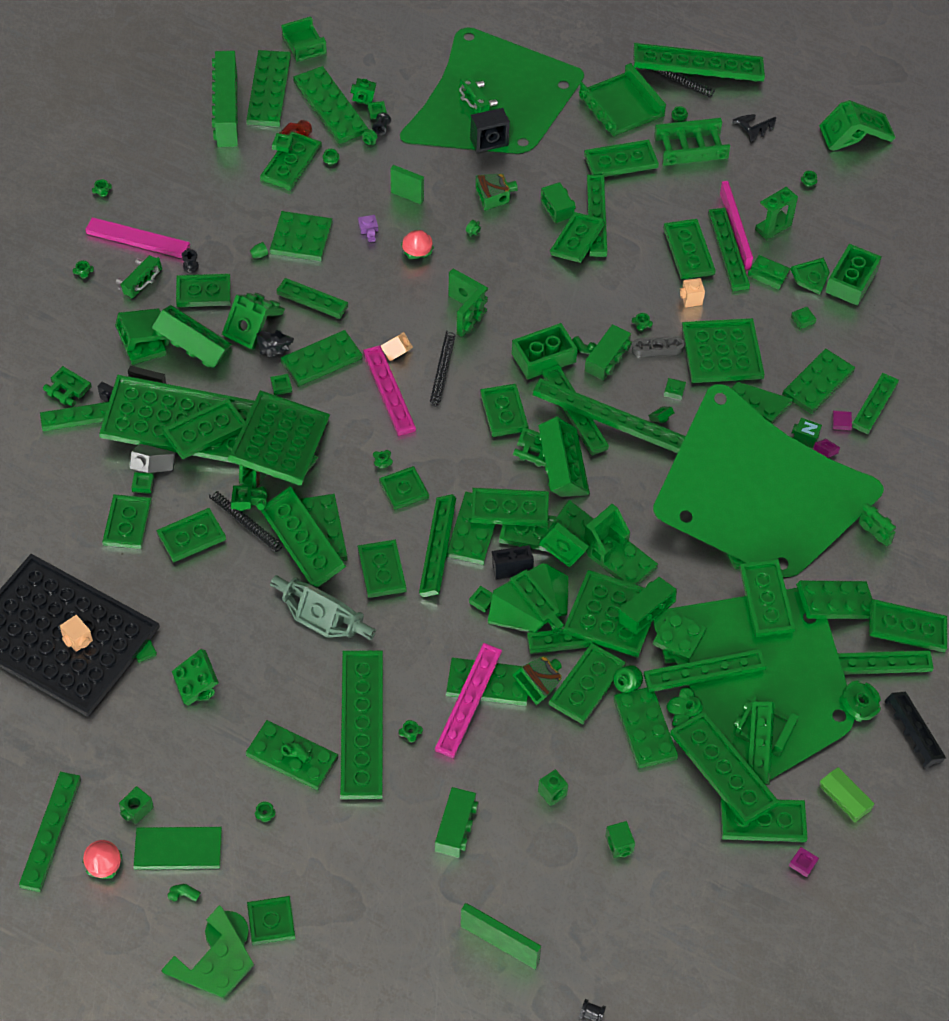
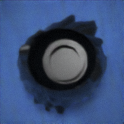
M276 330L273 334L265 331L256 334L260 354H267L268 357H276L277 354L283 355L284 351L290 350L289 345L294 340L293 337L283 334L281 330Z

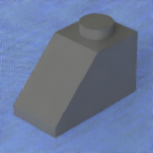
M139 444L131 451L130 469L145 473L172 471L174 469L175 452Z

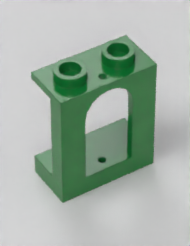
M786 186L760 201V204L768 211L766 220L757 224L755 231L765 240H768L792 226L798 196ZM786 205H788L787 215L781 210Z

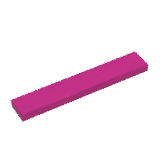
M722 181L720 189L724 208H726L745 270H749L752 266L753 255L729 182Z
M93 217L85 229L86 234L178 258H182L183 251L190 248V242Z
M381 346L364 349L363 355L397 435L401 436L416 432L414 422Z
M483 643L435 747L436 752L454 759L502 654L501 649Z

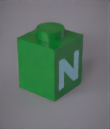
M801 418L798 424H794L791 434L794 435L793 439L813 449L814 444L819 438L822 425Z

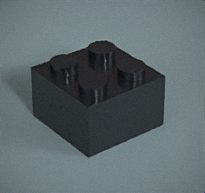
M503 108L471 115L470 140L476 153L509 145L510 121Z

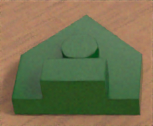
M824 257L792 266L790 269L798 285L819 295L830 274Z

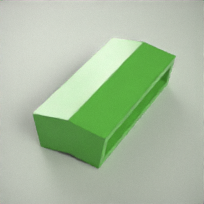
M839 767L820 781L819 786L855 823L872 810L874 803Z

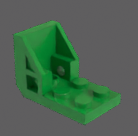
M851 100L840 103L819 125L827 146L832 151L858 143L867 133L890 142L896 138L884 113Z
M569 500L539 541V545L570 568L589 547V543L584 540L585 528L594 518Z
M610 504L586 525L584 540L589 543L586 553L588 557L616 579L639 585L657 569L658 563L629 541L630 530L619 509L614 504Z

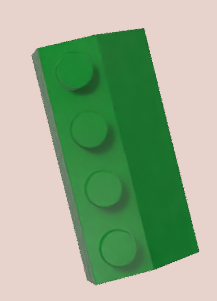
M172 305L161 311L152 326V329L155 330L158 336L171 340V344L178 348H184L187 350L186 353L194 358L198 357L205 366L210 368L216 367L232 346V343Z
M554 417L538 425L539 439L543 447L542 454L546 462L545 470L549 477V489L560 497L589 495L590 490L577 428L559 417Z

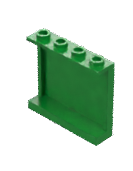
M632 63L625 65V73L589 87H586L583 82L580 83V98L587 103L589 109L596 114L597 119L605 125L606 130L610 131L613 136L665 116L666 103L637 69L634 68Z

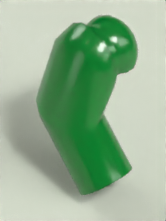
M579 336L572 339L580 353L590 355L596 347L594 342H590L588 345L584 344Z
M287 743L281 747L283 755L298 757L304 764L309 763L312 759L310 754L299 743Z
M179 884L169 889L170 892L167 894V897L171 901H177L179 897L186 896L196 902L201 892L187 884Z

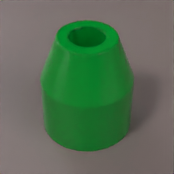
M264 242L256 244L250 250L253 259L269 255Z

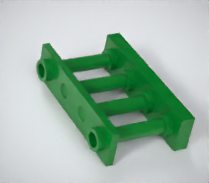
M712 118L655 125V141H663L666 150L663 153L662 165L729 158L730 144L722 145L719 137L722 119ZM712 135L715 146L706 147L702 136ZM696 137L698 148H689L686 138ZM679 139L682 149L673 150L670 140Z

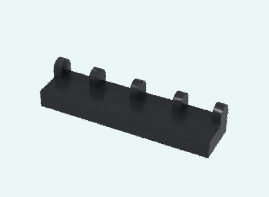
M906 691L891 693L884 702L886 705L892 704L896 711L893 715L894 719H901L906 728L903 732L905 737H912L916 744V747L913 749L916 754L921 752L925 759L923 767L927 769L935 763H942L946 756Z

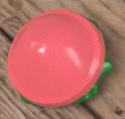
M423 230L409 232L401 243L402 249L409 259L427 258L434 249L432 238Z
M98 840L86 848L82 862L87 869L86 873L88 875L101 879H112L119 870L122 854L112 842Z

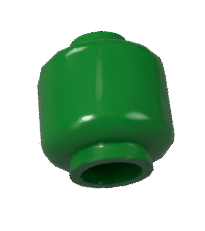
M633 665L621 667L614 674V685L619 691L624 693L635 691L643 683L642 672Z

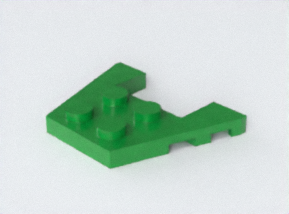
M219 905L206 919L210 925L222 934L217 942L192 970L176 956H173L161 972L225 999L250 971L254 963L224 909Z

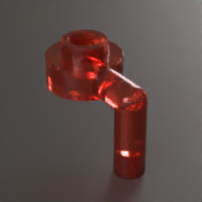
M300 120L297 124L290 122L279 133L287 135L291 130H296L298 134L308 137L312 133V126L305 120Z

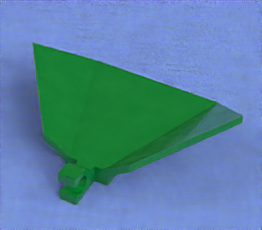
M544 563L529 571L524 570L513 576L509 582L493 590L488 624L532 633L537 632L544 624L549 623L556 635L562 633L564 624L558 617L566 616L568 613L569 576Z

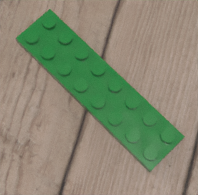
M634 43V68L764 82V61L761 56Z
M383 650L342 652L341 799H383Z

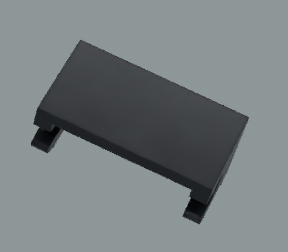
M530 545L492 551V567L494 568L495 579L510 578L524 570L529 571L533 569L534 558Z

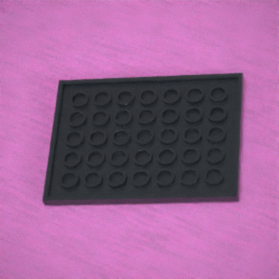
M33 554L26 558L0 588V667L87 717L160 628L158 622ZM75 615L89 628L93 640L87 647L81 648L77 652L71 646L67 647L64 643L60 629L61 624Z

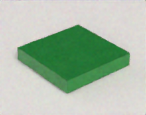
M393 165L390 169L391 193L422 204L424 201V176Z
M414 466L379 478V483L394 510L429 498V493Z
M290 896L247 902L252 945L296 939Z

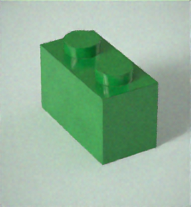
M560 182L541 188V201L554 222L558 223L570 219L574 214L576 204L569 197L567 189L563 188Z

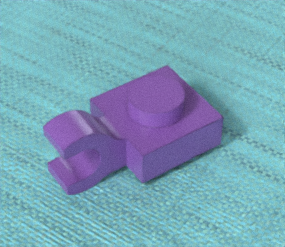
M375 215L358 217L361 234H367L368 242L376 241L374 235L375 232H378V224Z

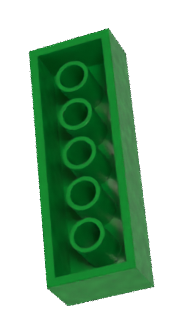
M215 51V58H212V68H215V70H212V80L215 81L212 82V92H215V94H212V104H215V106H212V116H215V118H212V128H216V130H213V138L217 140L218 147H237L238 83L235 51Z

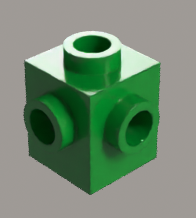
M357 78L356 84L352 83L350 91L353 94L352 101L367 105L372 103L376 83L367 79Z

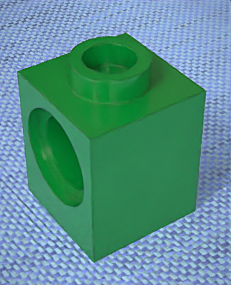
M555 769L539 780L538 792L551 807L567 796L568 783Z
M137 786L119 802L120 815L127 822L131 820L135 825L154 808L152 798ZM139 805L138 808L131 809L132 806Z
M627 821L607 826L605 837L613 858L619 856L627 857L633 853L635 841Z

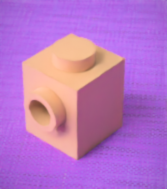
M701 278L683 280V286L680 288V297L683 299L685 308L702 306L705 290Z
M77 615L60 625L64 643L67 647L71 646L76 652L81 648L87 647L93 641L91 631Z

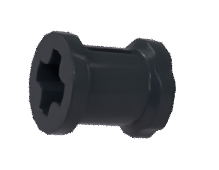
M384 112L378 113L377 121L373 124L372 130L378 135H384L387 131V125L391 123V117Z
M193 249L183 251L181 255L184 261L183 269L188 273L198 270L197 252Z
M585 999L579 1018L602 1021L606 1006L600 1007L589 1003V1000Z

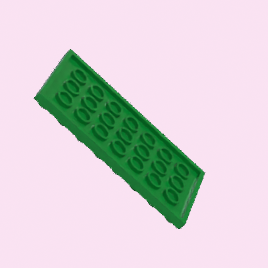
M117 375L100 429L99 438L135 445H149L176 452L163 434V428L227 398L246 421L255 401ZM240 433L210 446L193 456L230 462L228 461L229 455Z

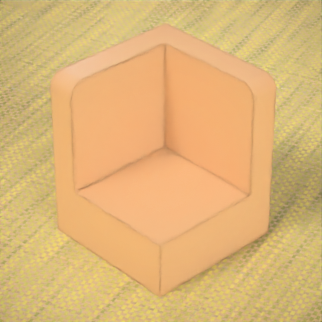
M403 332L381 345V348L389 361H392L409 351L413 346Z

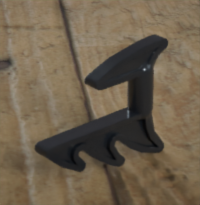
M755 114L737 117L733 119L732 123L739 124L749 134L750 141L753 142L757 138L759 131H761V136H764L768 126H770V130L773 129L776 117L752 127L748 122L755 119Z

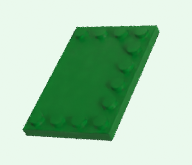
M260 390L233 446L228 461L302 486L330 414Z

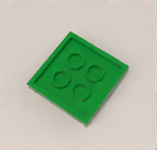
M281 211L270 246V254L322 261L333 223L332 218Z

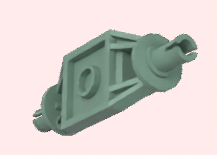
M278 575L272 578L270 586L283 592L282 600L287 603L294 620L327 638L343 636L351 638L358 633L368 640H372L376 633L373 632H376V629L363 623L364 614L361 612L356 613L340 600L308 583L301 582L297 577L293 578L290 582L280 578ZM295 595L300 598L299 604L294 600ZM343 623L348 624V628H342L340 626Z

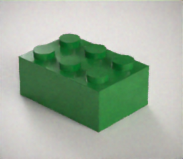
M849 244L830 275L825 292L858 306L878 272L882 256Z
M562 323L512 340L511 354L528 380L542 375V370L559 365L562 368L576 363L577 347Z

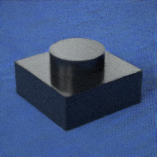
M101 381L97 386L99 396L104 402H109L113 386Z

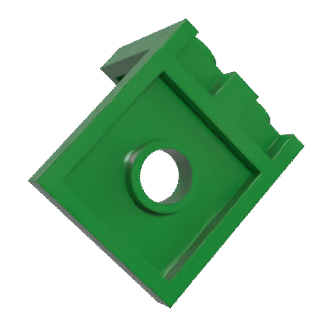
M453 268L449 272L448 296L463 304L457 311V335L463 337L473 329L477 321L482 320L487 312V308L484 305L488 302V297L485 296L488 287Z
M259 293L236 295L221 335L250 349H255L257 344L256 334L262 331L267 316L283 315L285 308L281 307L277 301L264 299L265 296ZM243 320H245L248 325L246 330H243L241 328V322Z

